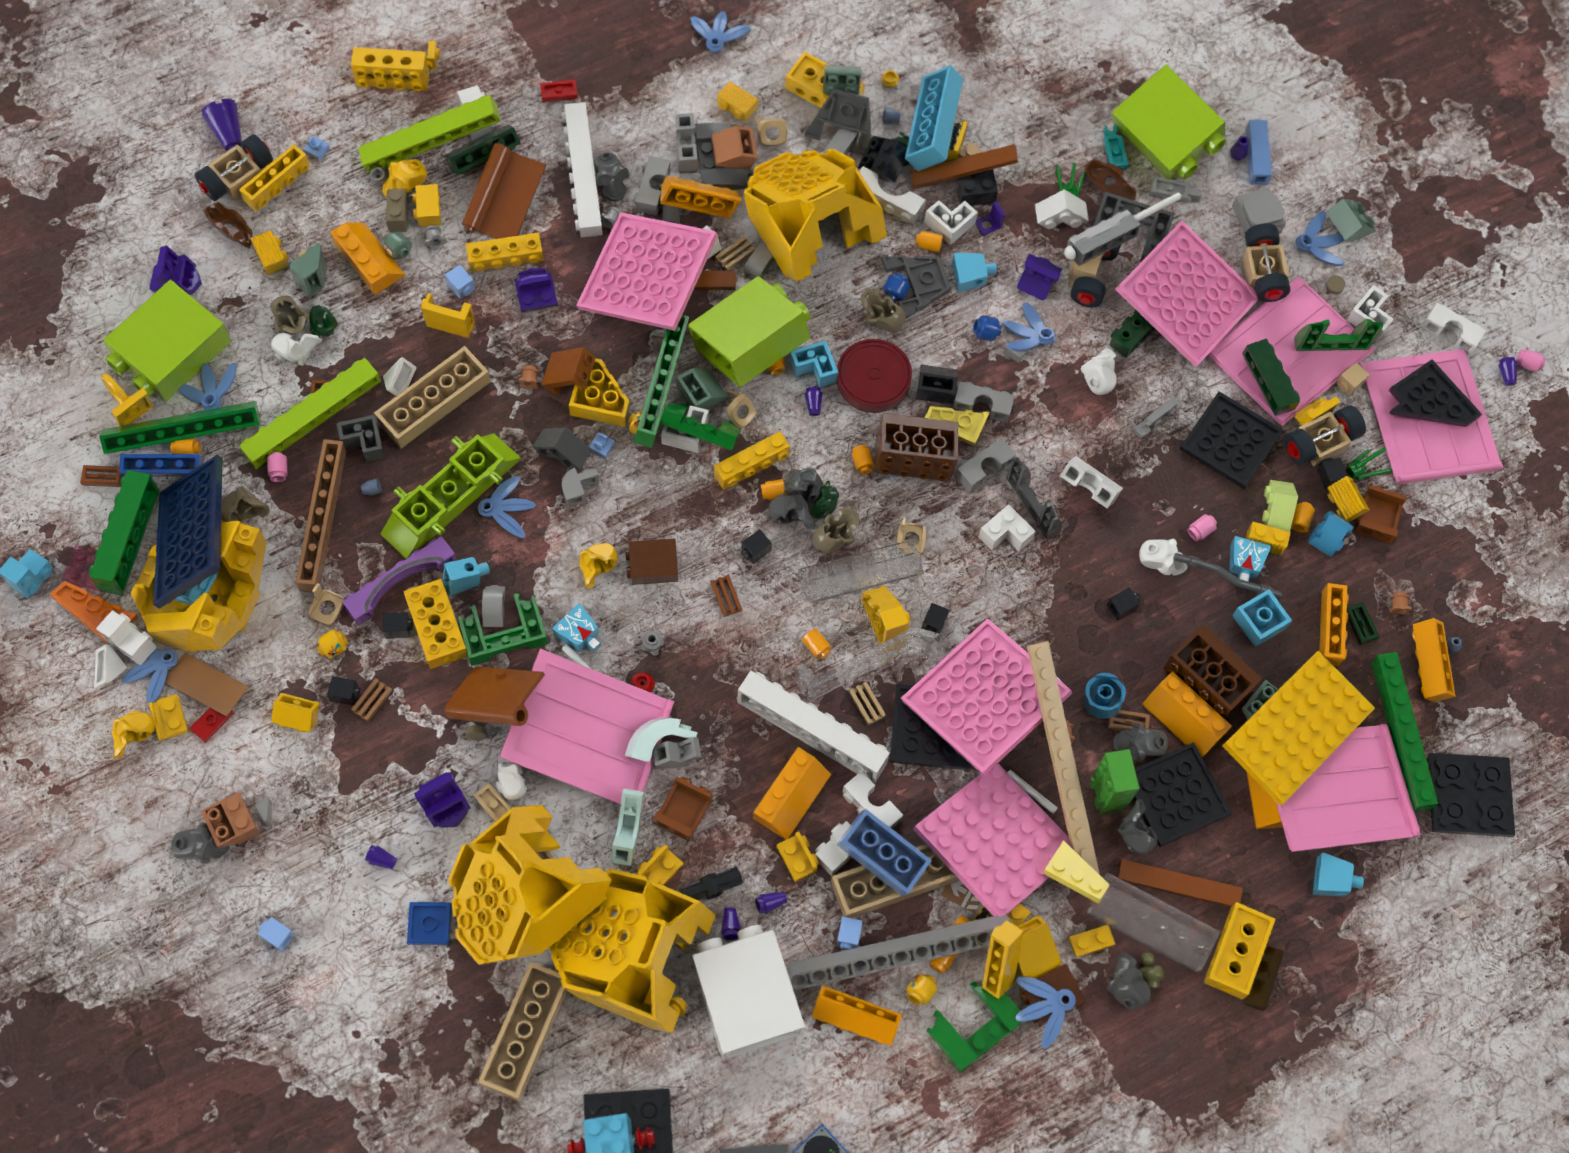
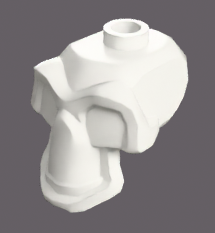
M284 332L273 337L271 349L276 352L274 356L283 362L287 359L291 363H297L300 366H304L305 360L311 355V351L322 342L319 336L306 333L300 341L292 339L291 334Z
M1112 349L1102 350L1098 356L1092 357L1090 361L1081 366V371L1089 388L1096 395L1108 394L1116 386L1117 378L1114 372L1115 361L1113 359L1116 357V354Z
M1174 538L1170 540H1147L1141 545L1139 551L1140 561L1148 568L1157 569L1164 575H1171L1172 573L1174 576L1184 573L1188 568L1185 563L1173 560L1175 553L1182 554L1178 552L1177 542Z
M507 760L502 761L498 764L499 770L497 774L499 781L496 782L499 794L503 793L504 797L508 800H517L523 797L527 790V786L524 783L526 780L521 776L523 774L522 767Z

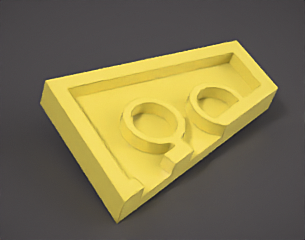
M930 406L925 418L958 422V440L975 446L990 412L976 413L973 410L957 411L953 408Z
M1064 840L1043 873L1098 904L1109 888V884Z

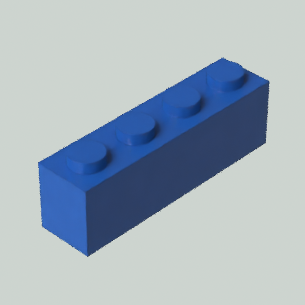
M120 454V474L125 476L127 470L150 474L151 477H184L202 465L204 457L200 454Z

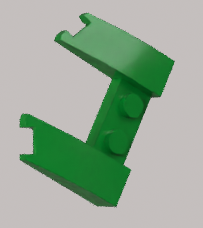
M1329 319L1308 324L1302 327L1294 337L1296 351L1369 350L1382 330L1383 323L1365 319L1356 326L1350 335L1346 333L1339 335L1324 334L1330 325Z
M671 402L666 405L660 424L729 450L733 449L741 432L739 427L725 419L718 430L713 425L699 423L692 417L686 418L685 415L690 407L688 405Z
M513 594L522 626L487 636L483 635L475 605L469 608L472 614L463 620L461 616H458L471 666L491 661V656L528 646L530 650L548 645L535 596L532 595L531 601L520 600V594Z
M972 982L970 987L995 1016L966 1040L960 1036L938 1010L933 1015L937 1018L933 1029L927 1028V1032L960 1073L1024 1022L1016 1020V1015L1021 1010L1006 993L1000 999H997L984 990L982 985H977L976 982Z

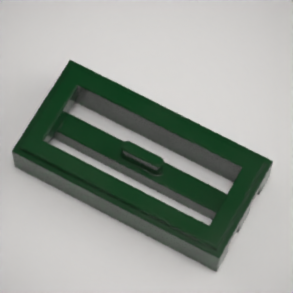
M1364 603L1347 607L1348 620L1359 644L1362 645L1365 642L1377 640L1380 636ZM1357 609H1360L1361 614H1362V616H1363V618H1364V620H1365V622H1366V624H1367V626H1368V628H1369V630H1370V632H1371V636L1369 635V633H1368V631H1367V629H1366V627H1365V623H1364L1363 619L1361 618V616H1360V614H1359V612H1358Z

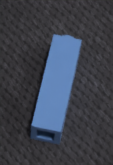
M1249 120L1245 132L1246 137L1249 139L1247 156L1250 185H1268L1272 171L1267 120Z

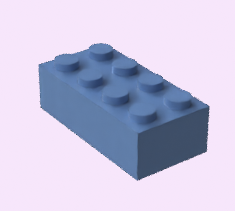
M867 809L858 814L836 844L901 896L909 894L932 861Z

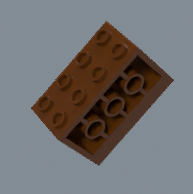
M887 413L882 414L876 433L875 473L938 481L951 480L958 462V422Z
M1205 625L1199 627L1170 656L1163 668L1167 675L1173 671L1224 719L1256 689L1262 680L1253 669Z

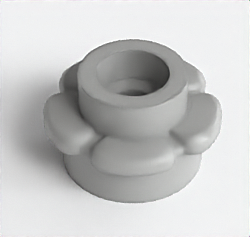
M379 167L372 169L369 174L371 183L375 185L385 183L387 173Z

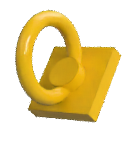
M103 373L101 375L102 382L119 402V405L111 411L118 426L131 424L153 407L148 393L143 388L135 394L128 396L109 374Z

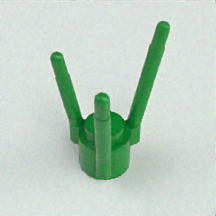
M1073 163L1070 183H1066L1063 187L1059 164H1056L1059 192L1066 190L1079 198V192L1086 172L1082 173L1076 187L1074 184L1076 163Z
M1384 447L1363 461H1360L1370 452L1369 449L1365 450L1355 460L1347 464L1346 471L1352 479L1357 478L1360 481L1363 478L1392 472V468L1364 474V471L1367 470L1365 464L1385 452L1386 448Z

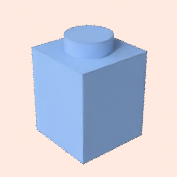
M461 265L445 274L447 285L460 299L470 295L475 289L473 279Z
M842 916L836 945L840 946L843 950L857 948L863 921Z
M272 917L261 924L260 932L258 933L263 940L281 952L295 936L290 929Z

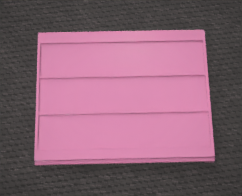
M1298 277L1289 283L1290 293L1288 296L1278 301L1265 302L1230 330L1208 354L1221 369L1282 427L1297 412L1307 407L1335 384L1341 374L1356 362L1359 364L1375 351L1373 345H1371L1369 350L1296 351L1294 337L1302 327L1308 324L1329 319L1330 325L1324 334L1330 335L1342 333L1350 335L1355 329L1306 282ZM1266 338L1274 347L1275 355L1282 362L1286 375L1290 377L1291 384L1300 397V402L1295 410L1275 416L1242 355L1246 345Z
M1465 349L1360 363L1361 367L1370 374L1366 380V385L1396 484L1498 471L1503 468ZM1433 359L1482 415L1467 427L1391 415L1389 413L1391 409L1400 403L1389 392V389Z
M540 649L532 671L544 672L545 676L524 703L528 711L526 723L523 726L511 725L500 753V758L620 805L623 788L644 792L654 763L653 752L650 762L625 756L628 743L635 731L644 723L656 718L669 717L675 701L665 699ZM662 738L658 740L655 746L660 744Z
M1387 724L1357 727L1284 804L1280 806L1276 802L1291 852L1411 838L1421 835Z

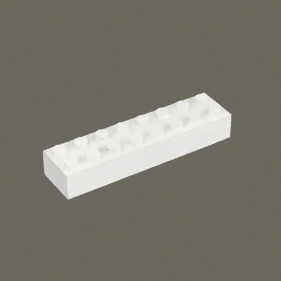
M749 672L738 689L737 703L856 774L862 771L875 784L887 765L890 753L886 747L881 744H874L870 741L869 737L862 733L857 734L852 731V727L848 724L837 722L831 714L820 712L814 704L803 702L797 694L793 692L788 693L783 690L784 688L776 682L771 683L760 672Z

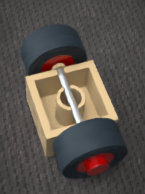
M252 134L241 142L243 150L237 144L194 174L200 190L211 200L217 201L228 193L235 201L241 196L239 189L261 172L260 169L273 162L269 147L257 135Z
M1271 223L1258 224L1249 228L1245 232L1247 247L1241 258L1246 282L1256 290L1257 298L1260 301L1274 302L1281 300L1289 295L1290 285L1283 245H1279L1278 229Z
M1121 245L1080 266L1073 260L1067 278L1071 280L1069 287L1072 288L1070 296L1073 301L1079 305L1091 308L1102 304L1106 287L1102 282L1095 279L1100 261L1114 260L1118 256Z
M1348 405L1337 410L1334 415L1332 412H1329L1300 426L1298 430L1287 434L1284 438L1285 449L1295 464L1301 466L1311 462L1313 467H1315L1327 458H1334L1346 452L1351 441L1362 437L1366 433V424L1360 411L1356 407Z

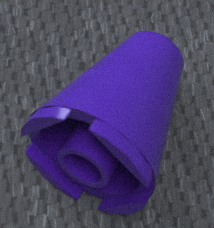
M221 99L222 103L216 104L213 101L202 108L201 112L203 119L223 148L229 151L237 144L239 147L242 146L238 108L235 100Z

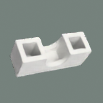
M1436 303L1421 327L1437 337L1444 329L1454 331L1457 335V342L1454 346L1459 349H1465L1469 355L1472 354L1486 332L1480 325L1467 320L1464 316L1451 311L1448 307Z
M1077 456L1068 462L1060 477L1073 486L1081 485L1093 493L1091 498L1106 508L1115 502L1123 489Z
M862 771L844 785L843 797L848 803H853L857 807L858 813L867 809L891 829L894 828L902 820L903 814L890 800L883 806L872 805L868 800V796L874 791L875 784Z

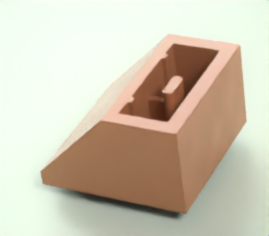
M734 126L711 135L716 166L750 169L757 160L752 128Z
M239 792L201 811L218 848L240 844L261 834L244 798Z

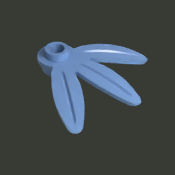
M723 11L716 16L713 23V31L704 20L695 16L690 18L696 31L707 39L706 46L712 53L720 52L724 47V43L738 39L751 30L749 26L743 25L733 27L724 32L727 16Z
M1321 211L1309 222L1305 233L1296 238V245L1302 251H1310L1312 255L1325 263L1343 266L1344 261L1321 249L1343 242L1345 240L1343 236L1324 235L1315 237L1322 228L1326 218V212Z
M1029 303L1023 304V311L1027 322L1032 328L1012 321L1003 322V325L1009 331L1018 336L1028 338L1009 343L1006 346L1009 350L1025 351L1038 346L1040 343L1044 345L1052 344L1056 339L1054 331L1051 328L1044 327L1040 316Z
M204 363L202 365V383L205 393L187 384L181 386L178 391L187 399L203 404L205 410L219 408L221 397L229 390L235 379L237 364H230L217 387L212 369L207 363Z
M515 476L501 483L492 494L491 499L482 500L478 505V511L484 517L489 518L493 516L496 522L506 531L519 538H524L525 532L516 520L504 512L526 511L533 509L536 504L532 501L518 498L503 500L519 484L520 477ZM491 505L489 509H484L485 506Z
M155 649L147 658L150 660L132 668L122 680L123 683H131L154 672L147 690L148 704L150 702L154 703L164 687L168 669L173 668L178 662V655L172 649H165L161 652ZM166 656H171L170 660H164Z
M1018 977L1016 982L1022 988L1034 995L1047 999L1024 1008L1016 1015L1017 1021H1030L1052 1012L1042 1037L1041 1045L1046 1049L1057 1038L1063 1025L1065 1011L1074 1007L1076 1002L1075 996L1070 990L1062 989L1057 992L1050 985L1030 977ZM1063 996L1068 997L1069 1002L1067 1004L1062 1002Z

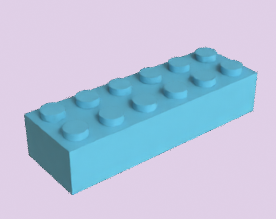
M951 65L922 78L905 159L917 171L947 160L963 83V77Z

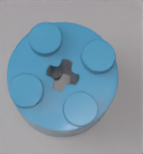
M1328 511L1323 516L1325 521L1323 520L1317 524L1309 537L1310 541L1308 543L1324 554L1332 556L1335 551H1339L1344 545L1342 540L1345 535L1348 536L1353 526L1333 512Z
M1099 673L1095 675V677L1088 681L1083 695V704L1086 712L1101 719L1115 717L1121 710L1126 696L1125 686L1113 674Z

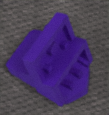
M167 245L160 247L158 262L153 268L149 289L156 293L171 279L187 294H193L202 285L199 272L196 270V264L185 254L178 256Z
M1029 253L1022 267L1024 271L1017 284V289L1037 299L1045 300L1053 282L1056 283L1058 281L1062 268L1052 264L1047 258L1036 257Z
M530 268L517 274V278L514 281L521 312L558 306L551 272H548L545 268Z
M449 772L421 785L419 791L414 793L434 828L437 826L442 828L458 827L467 815L468 810L471 809L463 791Z

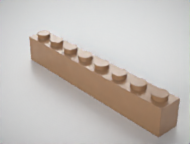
M323 440L295 581L299 591L313 593L312 589H314L316 584L321 585L346 456L343 441Z

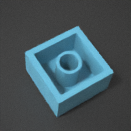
M1270 589L1239 606L1232 615L1254 647L1286 630L1292 622V619Z

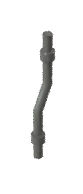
M1174 554L1173 560L1185 563L1192 568L1199 567L1216 572L1237 587L1254 591L1258 595L1270 589L1276 598L1280 599L1282 596L1281 591L1269 588L1268 585L1262 583L1258 585L1241 580L1221 566L1199 560L1196 556Z

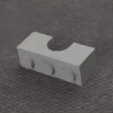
M693 113L675 114L679 172L698 171Z
M649 156L648 162H644L642 170L644 175L643 178H639L638 193L635 192L633 203L636 204V211L658 215L661 205V191L653 189L652 186L663 183L666 176H669L671 171L670 160Z
M960 381L953 409L958 411L972 410L974 405L984 403L991 410L989 419L1008 423L1015 395H1011L1006 391L992 390L986 386H976L971 382Z
M1003 438L998 441L994 440L982 452L981 450L977 451L972 456V459L960 463L955 477L971 493L985 483L987 475L981 467L991 465L998 472H1001L1011 465L1012 458L1016 457V453Z

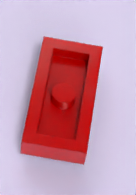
M576 79L540 83L542 102L578 99Z
M209 707L189 729L206 743L228 721L234 712L231 710L225 716Z

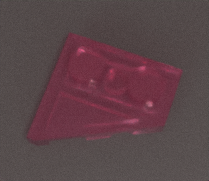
M75 545L61 581L99 591L89 577L90 566L94 565L96 559L95 550Z

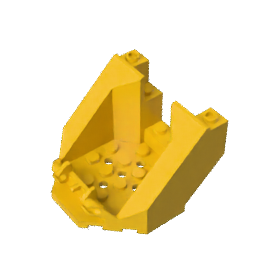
M827 149V153H817V150L802 151L801 155H793L792 152L780 154L755 166L753 170L754 175L750 177L747 183L748 188L743 192L751 222L785 277H790L796 282L811 275V266L818 263L816 251L823 247L818 221L826 219L827 216L839 212L844 242L847 248L863 240H867L872 244L877 243L887 236L882 207L857 169L855 160L836 149Z
M240 521L221 523L220 570L208 593H203L192 605L174 600L160 609L153 605L157 544L151 547L148 554L149 558L131 591V595L143 617L148 633L156 643L189 653L202 650H221L238 631L240 632L246 628L260 595L259 585L267 544L259 528L242 524ZM216 595L218 596V599L216 601H212L211 597Z
M543 805L512 807L470 844L462 845L448 878L449 887H453L454 899L451 900L453 917L457 916L459 928L455 929L456 938L478 965L542 954L607 899L605 894L612 880L600 867L580 870L569 857L542 860L536 852L553 851L560 848V844L547 831L553 816Z
M608 869L605 873L612 881L605 894L607 899L549 947L552 953V960L556 970L559 971L563 987L577 998L653 1030L672 1034L679 1013L669 1006L676 984L662 974L672 944L680 950L686 951L687 946L692 944L696 932L709 935L716 915L702 902L651 881L645 876ZM618 911L616 916L612 917V913ZM592 926V930L587 933L588 927ZM610 930L609 935L605 937V932ZM628 935L627 939L622 941V937ZM602 950V954L597 957V952Z

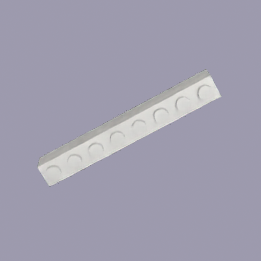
M586 102L564 104L565 112L561 113L563 123L567 124V127H563L564 137L569 140V142H565L566 153H570V157L567 158L568 169L572 168V173H569L570 184H574V188H571L572 200L576 199V204H573L574 215H578V220H575L576 231H580L581 238L601 236L602 225Z

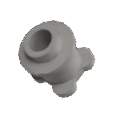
M610 207L606 215L604 213L600 215L602 225L605 228L613 229L620 212L623 213L622 210L618 207Z
M428 226L423 232L426 238L424 241L425 246H430L432 250H438L442 244L447 242L445 237H441L442 231L439 226Z
M656 631L646 632L642 638L641 650L651 653L652 656H657L660 647L664 645L661 635Z

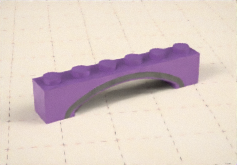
M442 536L438 539H432L423 549L414 551L409 558L399 561L391 570L382 572L376 580L367 582L359 591L346 596L342 603L357 626H360L375 616L373 611L377 603L395 584L421 571L431 569L444 570V563L457 561L455 553Z

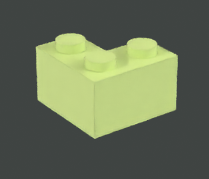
M1270 480L1269 486H1266L1264 491L1268 508L1263 512L1262 521L1265 522V525L1290 532L1298 494L1293 483Z

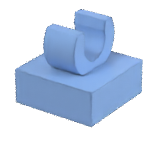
M311 136L304 148V153L320 161L330 146L323 140Z
M598 432L591 442L589 449L591 452L606 459L615 444V440Z

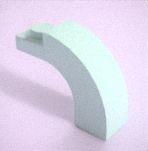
M670 717L652 719L635 731L628 743L625 756L650 762L653 748L662 737L676 735L689 739L696 737L697 732L691 731V726L680 724L681 719Z
M623 788L619 821L612 845L611 863L629 866L632 864L643 809L644 792Z

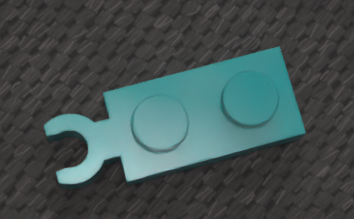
M1106 125L1103 130L1105 135L1103 143L1107 161L1121 170L1127 169L1128 161L1122 135H1116L1118 131L1117 125L1113 126V131H1109Z

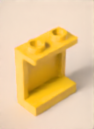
M428 293L426 299L424 298L421 302L426 326L469 338L475 324L472 305L464 302L459 312L435 305L432 294Z
M1037 915L1018 926L1024 931L1017 964L1019 969L1017 974L1019 977L1036 979L1062 965L1046 921Z

